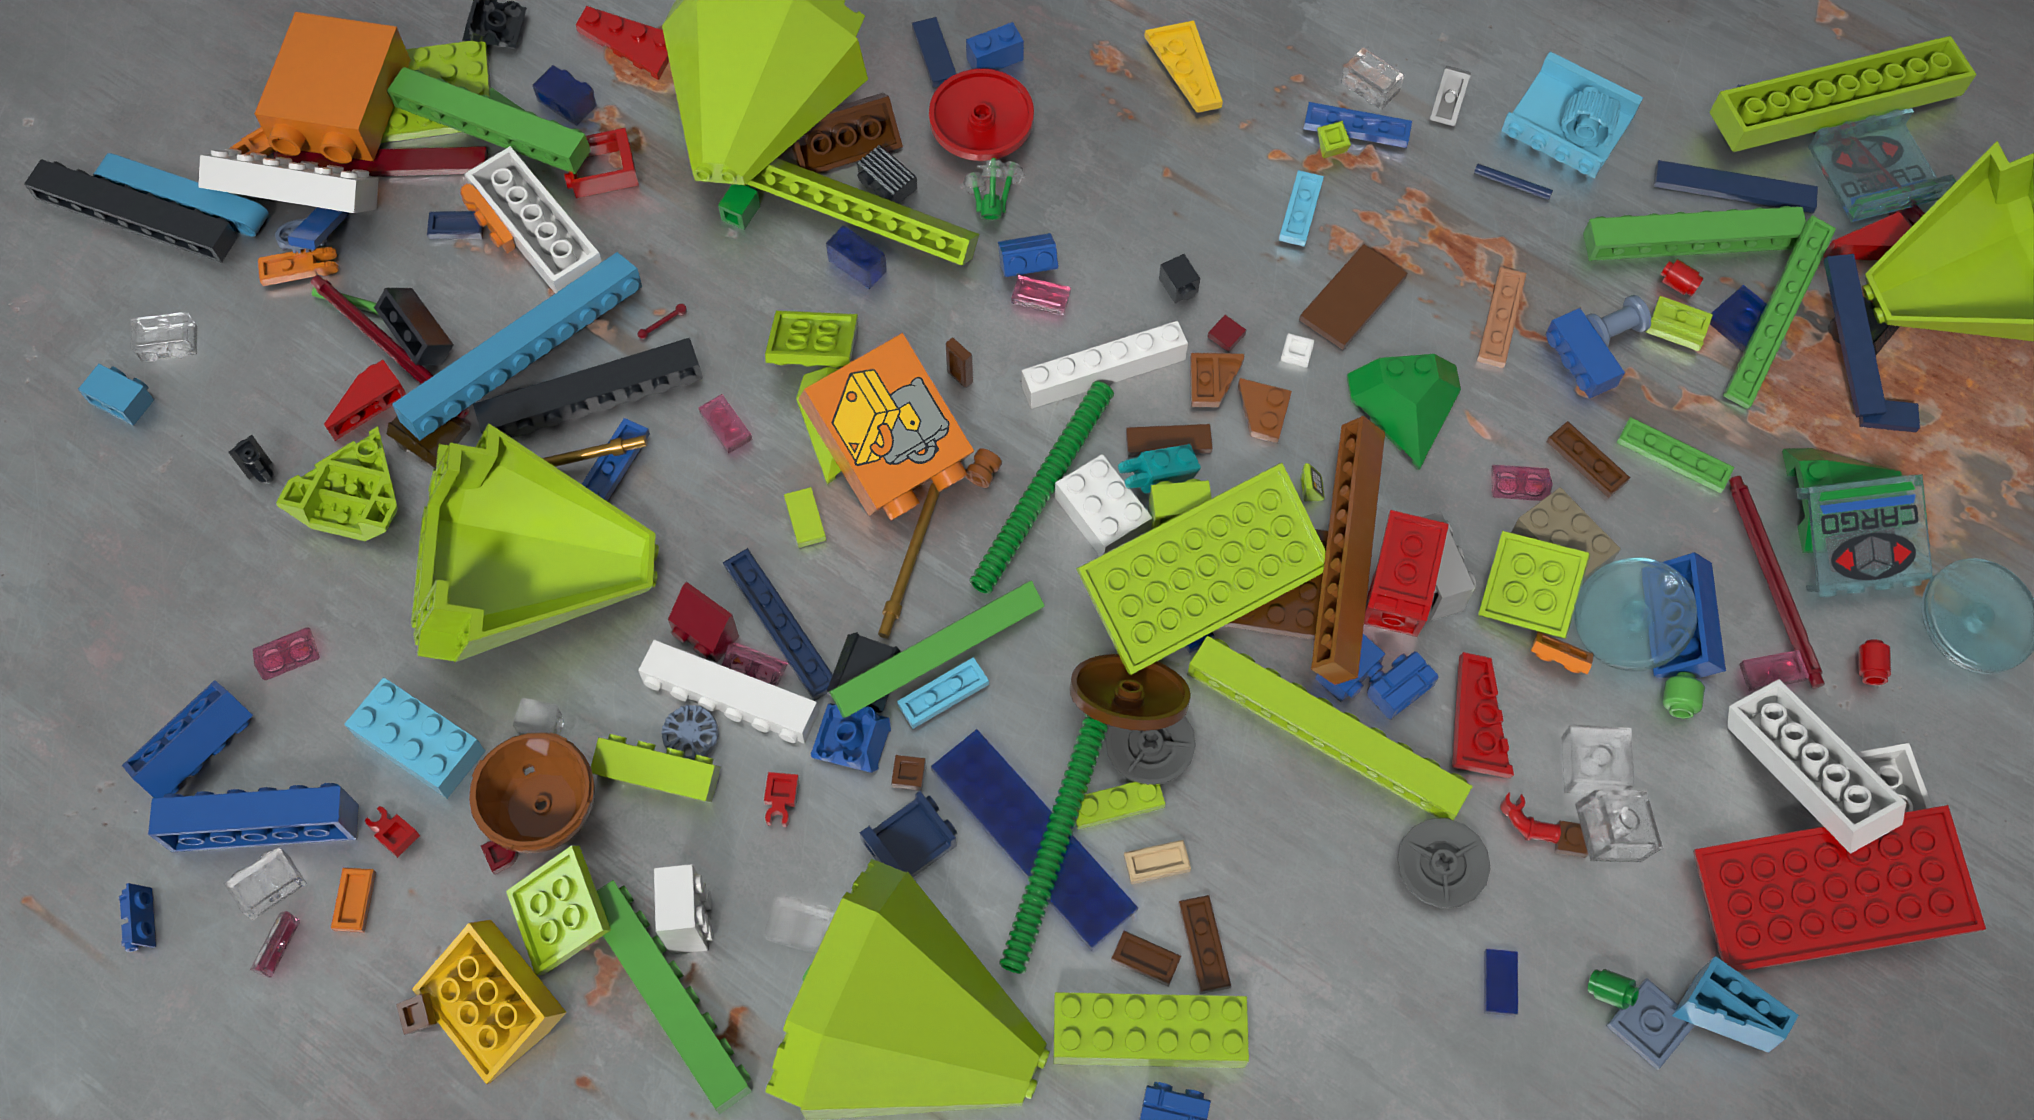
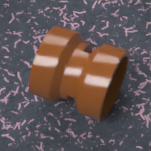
M979 448L974 455L975 462L968 465L966 469L968 475L965 477L979 487L988 488L993 480L992 475L999 470L1002 460L992 451Z

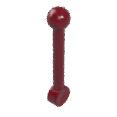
M678 304L675 307V311L648 328L640 329L637 333L638 337L646 339L650 332L675 316L685 315L687 312L686 306Z

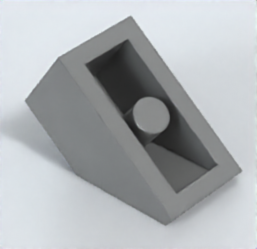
M1446 65L1429 120L1455 126L1471 76L1470 71Z

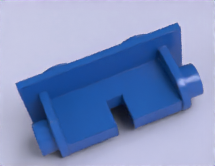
M127 883L126 889H123L122 895L119 896L121 919H128V923L121 925V945L125 947L126 952L137 951L139 946L155 948L152 888Z

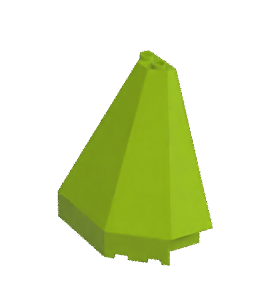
M676 0L662 28L695 181L746 185L868 80L859 41L856 37L865 15L860 11L853 12L844 5L845 0Z
M1996 141L1865 274L1866 284L1862 286V291L1866 300H1872L1876 307L1873 309V313L1878 324L1885 322L1887 325L2034 341V153L2009 162L1998 141Z
M489 423L476 447L450 443L449 445L439 444L436 469L433 468L428 489L429 500L427 506H424L415 578L411 626L415 628L413 636L415 645H418L417 656L458 662L642 594L655 587L657 571L654 570V561H656L659 552V546L655 544L656 533Z
M871 859L866 871H862L854 881L851 893L846 892L842 897L786 1018L783 1028L786 1035L778 1046L772 1069L775 1070L765 1092L800 1107V1111L806 1120L1022 1106L1025 1098L1032 1099L1038 1081L1033 1078L1038 1067L1044 1069L1050 1050L1046 1049V1041L909 872H903Z

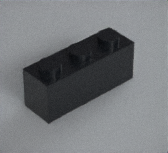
M385 288L374 309L415 365H442L454 344L413 288Z

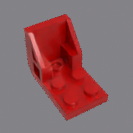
M1390 510L1377 568L1373 574L1367 595L1364 624L1418 637L1427 622L1449 527L1448 523Z

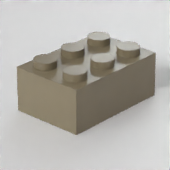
M1561 487L1519 517L1511 531L1513 534L1590 553L1582 586L1612 564L1621 550Z

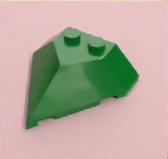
M1436 354L1378 358L1348 373L1346 377L1350 400L1357 408L1361 407L1371 417L1370 421L1383 430L1385 436L1400 451L1403 449L1413 460L1412 463L1420 470L1461 391L1456 365Z

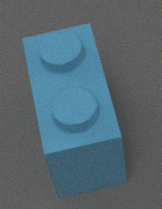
M98 364L78 388V391L90 404L133 426L154 401V398L147 391L149 387L143 381L137 378L131 380L121 370L113 366L109 369Z

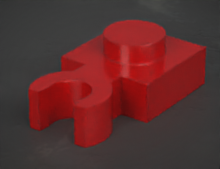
M768 772L764 796L765 805H772L765 814L768 826H771L772 818L775 815L783 816V827L789 825L790 818L786 807H795L799 784V776L797 774Z
M379 806L377 810L382 815L380 820L372 822L369 818H366L365 823L373 832H377L374 837L398 858L420 835L398 814L391 818L387 810Z

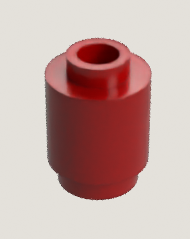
M1676 259L1674 263L1668 261L1660 273L1664 277L1662 283L1682 295L1687 294L1691 297L1704 279L1699 275L1700 272L1679 259Z
M1867 640L1865 644L1860 645L1858 648L1859 675L1862 677V682L1867 685L1886 684L1888 677L1891 676L1890 646L1884 644L1882 640Z

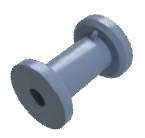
M1637 295L1625 298L1622 309L1602 318L1593 313L1586 315L1607 347L1609 346L1610 338L1631 328L1642 333L1651 327L1650 311L1646 303Z

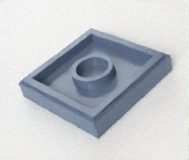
M1646 978L1638 986L1639 996L1635 1005H1630L1626 1010L1620 1008L1606 1026L1658 1070L1695 1025L1673 1017L1672 1015L1678 1004Z

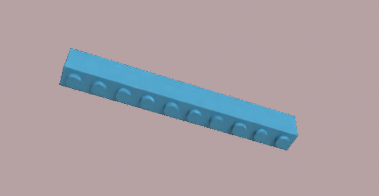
M616 252L394 402L392 405L399 421L419 440L434 432L441 425L456 417L470 405L479 401L486 394L502 385L515 374L524 370L531 363L547 354L550 350L642 288L638 268Z

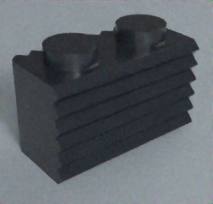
M878 145L877 148H874L873 151H870L869 154H866L865 157H862L857 162L859 181L865 187L870 186L879 197L899 204L917 190V177L881 145Z

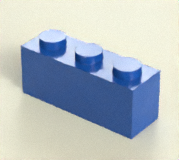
M1581 308L1551 321L1545 334L1547 341L1551 347L1556 349L1564 367L1571 371L1576 378L1578 387L1586 393L1589 399L1619 385L1625 372Z

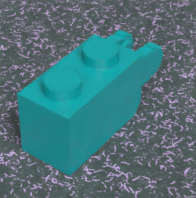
M1190 444L1141 452L1138 458L1122 461L1118 465L1120 473L1134 472V475L1124 480L1126 488L1140 487L1144 493H1150L1151 485H1156L1159 482H1186L1193 479L1201 469Z

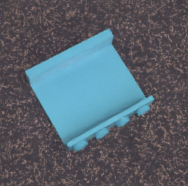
M1549 52L1544 60L1541 71L1513 113L1509 112L1507 114L1501 131L1595 179L1636 115L1643 97L1555 53ZM1585 87H1595L1598 89L1599 94L1604 93L1605 96L1609 95V98L1620 102L1621 108L1612 141L1605 148H1598V145L1596 147L1585 145L1583 148H1580L1566 140L1567 136L1564 135L1565 132H1562L1561 121L1568 100H1570L1571 96L1574 97V94L1583 92Z

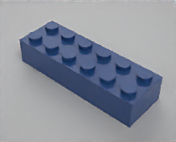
M324 783L317 788L293 785L287 790L262 787L258 789V792L231 789L227 791V794L201 791L195 793V796L170 793L165 794L164 798L152 799L148 835L170 852L357 840L359 804L340 785L335 783Z

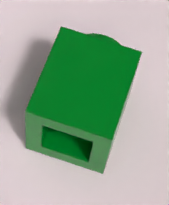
M732 184L718 204L721 220L745 230L760 208L758 192L747 184Z

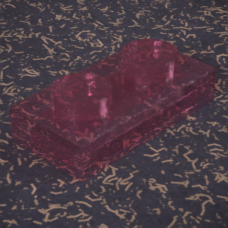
M1018 275L1011 303L1064 316L1071 294V287Z
M723 394L698 407L699 413L728 454L753 440L751 433Z
M1799 650L1747 659L1739 664L1749 692L1760 690L1778 679L1787 685L1803 682L1809 678Z

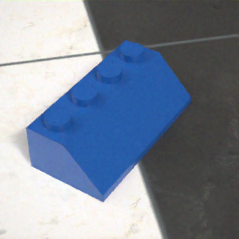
M1694 552L1642 568L1654 676L1657 678H1670L1677 676L1680 672H1688L1695 675V678H1702L1725 672L1726 666L1712 563Z
M214 680L133 754L122 767L153 798H164L165 794L176 793L180 788L179 784L186 777L196 775L202 769L203 762L211 754L216 755L223 750L227 744L226 740L234 733L238 734L243 731L250 723L249 719L253 715L231 693Z

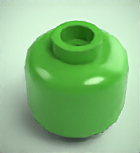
M1680 672L1677 676L1666 680L1663 706L1673 717L1682 719L1692 718L1694 714L1702 710L1705 686L1700 680L1695 678V675L1688 672Z

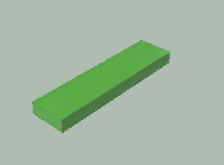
M1632 417L1629 418L1617 441L1618 444L1719 493H1722L1735 468Z

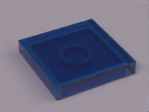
M1742 285L1711 313L1713 316L1710 325L1744 352L1767 303L1745 285Z

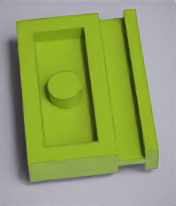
M1659 296L1651 316V327L1646 333L1699 351L1703 345V340L1713 314Z

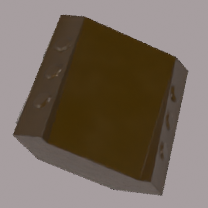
M396 416L392 422H388L386 434L396 441L401 450L414 453L423 463L436 469L439 444H458L470 430V425L456 416L419 440Z

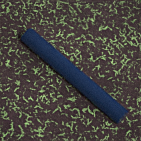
M1477 164L1474 174L1550 200L1553 192L1552 189L1481 164Z

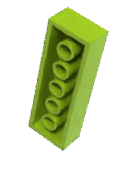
M1055 992L1053 1064L1245 1068L1249 1062L1247 996Z

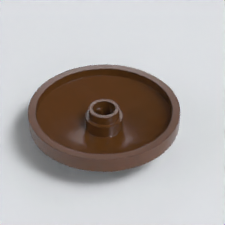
M1119 654L1099 655L1081 662L1072 673L1069 689L1073 702L1088 716L1110 726L1138 731L1157 730L1178 723L1186 715L1191 698L1188 684L1173 669L1156 661L1129 675Z

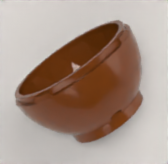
M551 732L526 733L511 737L497 745L483 760H480L472 774L473 779L470 785L469 801L471 813L476 824L491 841L507 850L518 853H541L556 849L567 843L580 832L594 804L595 784L592 769L586 757L567 738ZM529 767L535 769L534 772H530L527 775L524 773L525 769ZM540 802H547V806L544 809H537V805Z

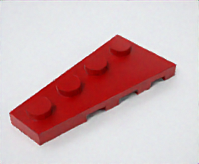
M589 6L585 7L575 24L579 33L602 47L607 46L612 49L613 53L617 56L625 57L632 61L633 65L640 70H647L657 80L660 79L669 63L664 33L661 29Z
M1465 652L1459 656L1452 767L1510 779L1514 776L1513 766L1509 764L1507 754L1509 745L1507 738H1504L1502 728L1504 720L1496 697L1498 689L1492 658Z

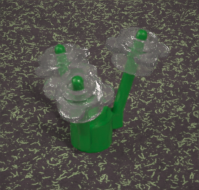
M992 158L991 160H986L985 165H977V168H983L982 175L979 172L966 175L964 182L960 184V188L965 189L967 194L975 195L976 212L981 213V218L987 220L1002 218V214L1006 213V202L1011 184H1019L1020 179H1025V174L1022 173L1023 168L1019 164L1011 161L1002 163V161ZM990 177V192L984 195L982 200L980 193L986 191L985 181L989 180ZM996 177L1005 182L1001 200L1000 196L996 195Z

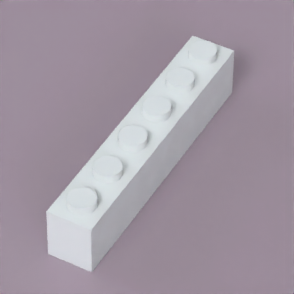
M1175 321L1023 369L1021 387L1030 408L1034 409L1087 392L1095 381L1109 385L1186 360L1188 342L1179 322Z
M653 640L638 670L644 685L653 690L665 689L670 691V694L679 700L686 701L688 698L696 701L698 706L707 711H714L716 709L724 712V715L733 721L740 722L742 719L752 723L751 725L759 731L768 732V730L778 733L780 738L790 743L799 741L805 744L819 714L817 702L656 640Z

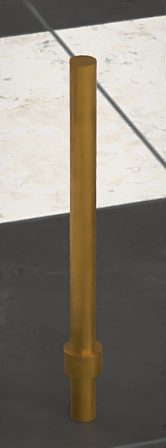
M645 435L625 440L621 437L612 439L607 444L542 459L557 467L610 454L619 456L626 454L628 450L646 447L647 439Z
M931 483L891 598L889 601H886L882 611L884 617L878 632V636L882 638H889L894 621L900 616L902 610L900 604L940 493L934 483Z

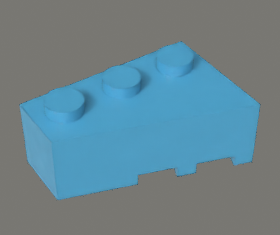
M1714 956L1699 970L1672 1016L1769 1053L1787 1038L1799 1015Z

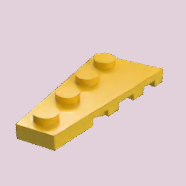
M1194 20L1145 30V39L1195 111L1199 113L1222 108L1223 101Z

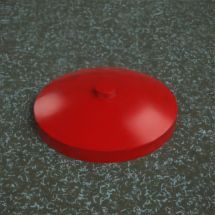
M971 69L951 76L937 88L929 106V122L935 139L948 152L967 160L990 161L992 158L999 159L1005 157L1024 144L1032 131L1034 106L1027 89L1014 77L992 69Z

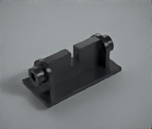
M253 435L238 442L228 452L249 480L255 477L263 484L270 483L273 480L274 472L268 466L272 461Z

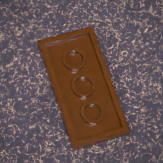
M1363 244L1302 312L1299 321L1344 350L1406 279L1408 273Z

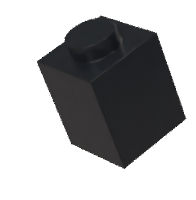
M1185 254L1160 265L1159 280L1174 303L1181 300H1189L1198 293L1200 277Z

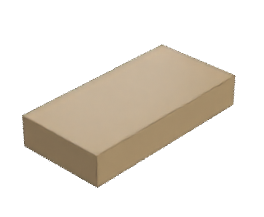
M1184 840L1124 852L1123 855L1131 885L1191 871Z

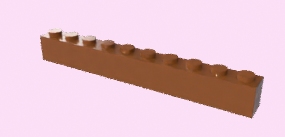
M1361 416L1341 426L1311 670L1334 685L1356 679L1359 673L1385 432L1365 416Z

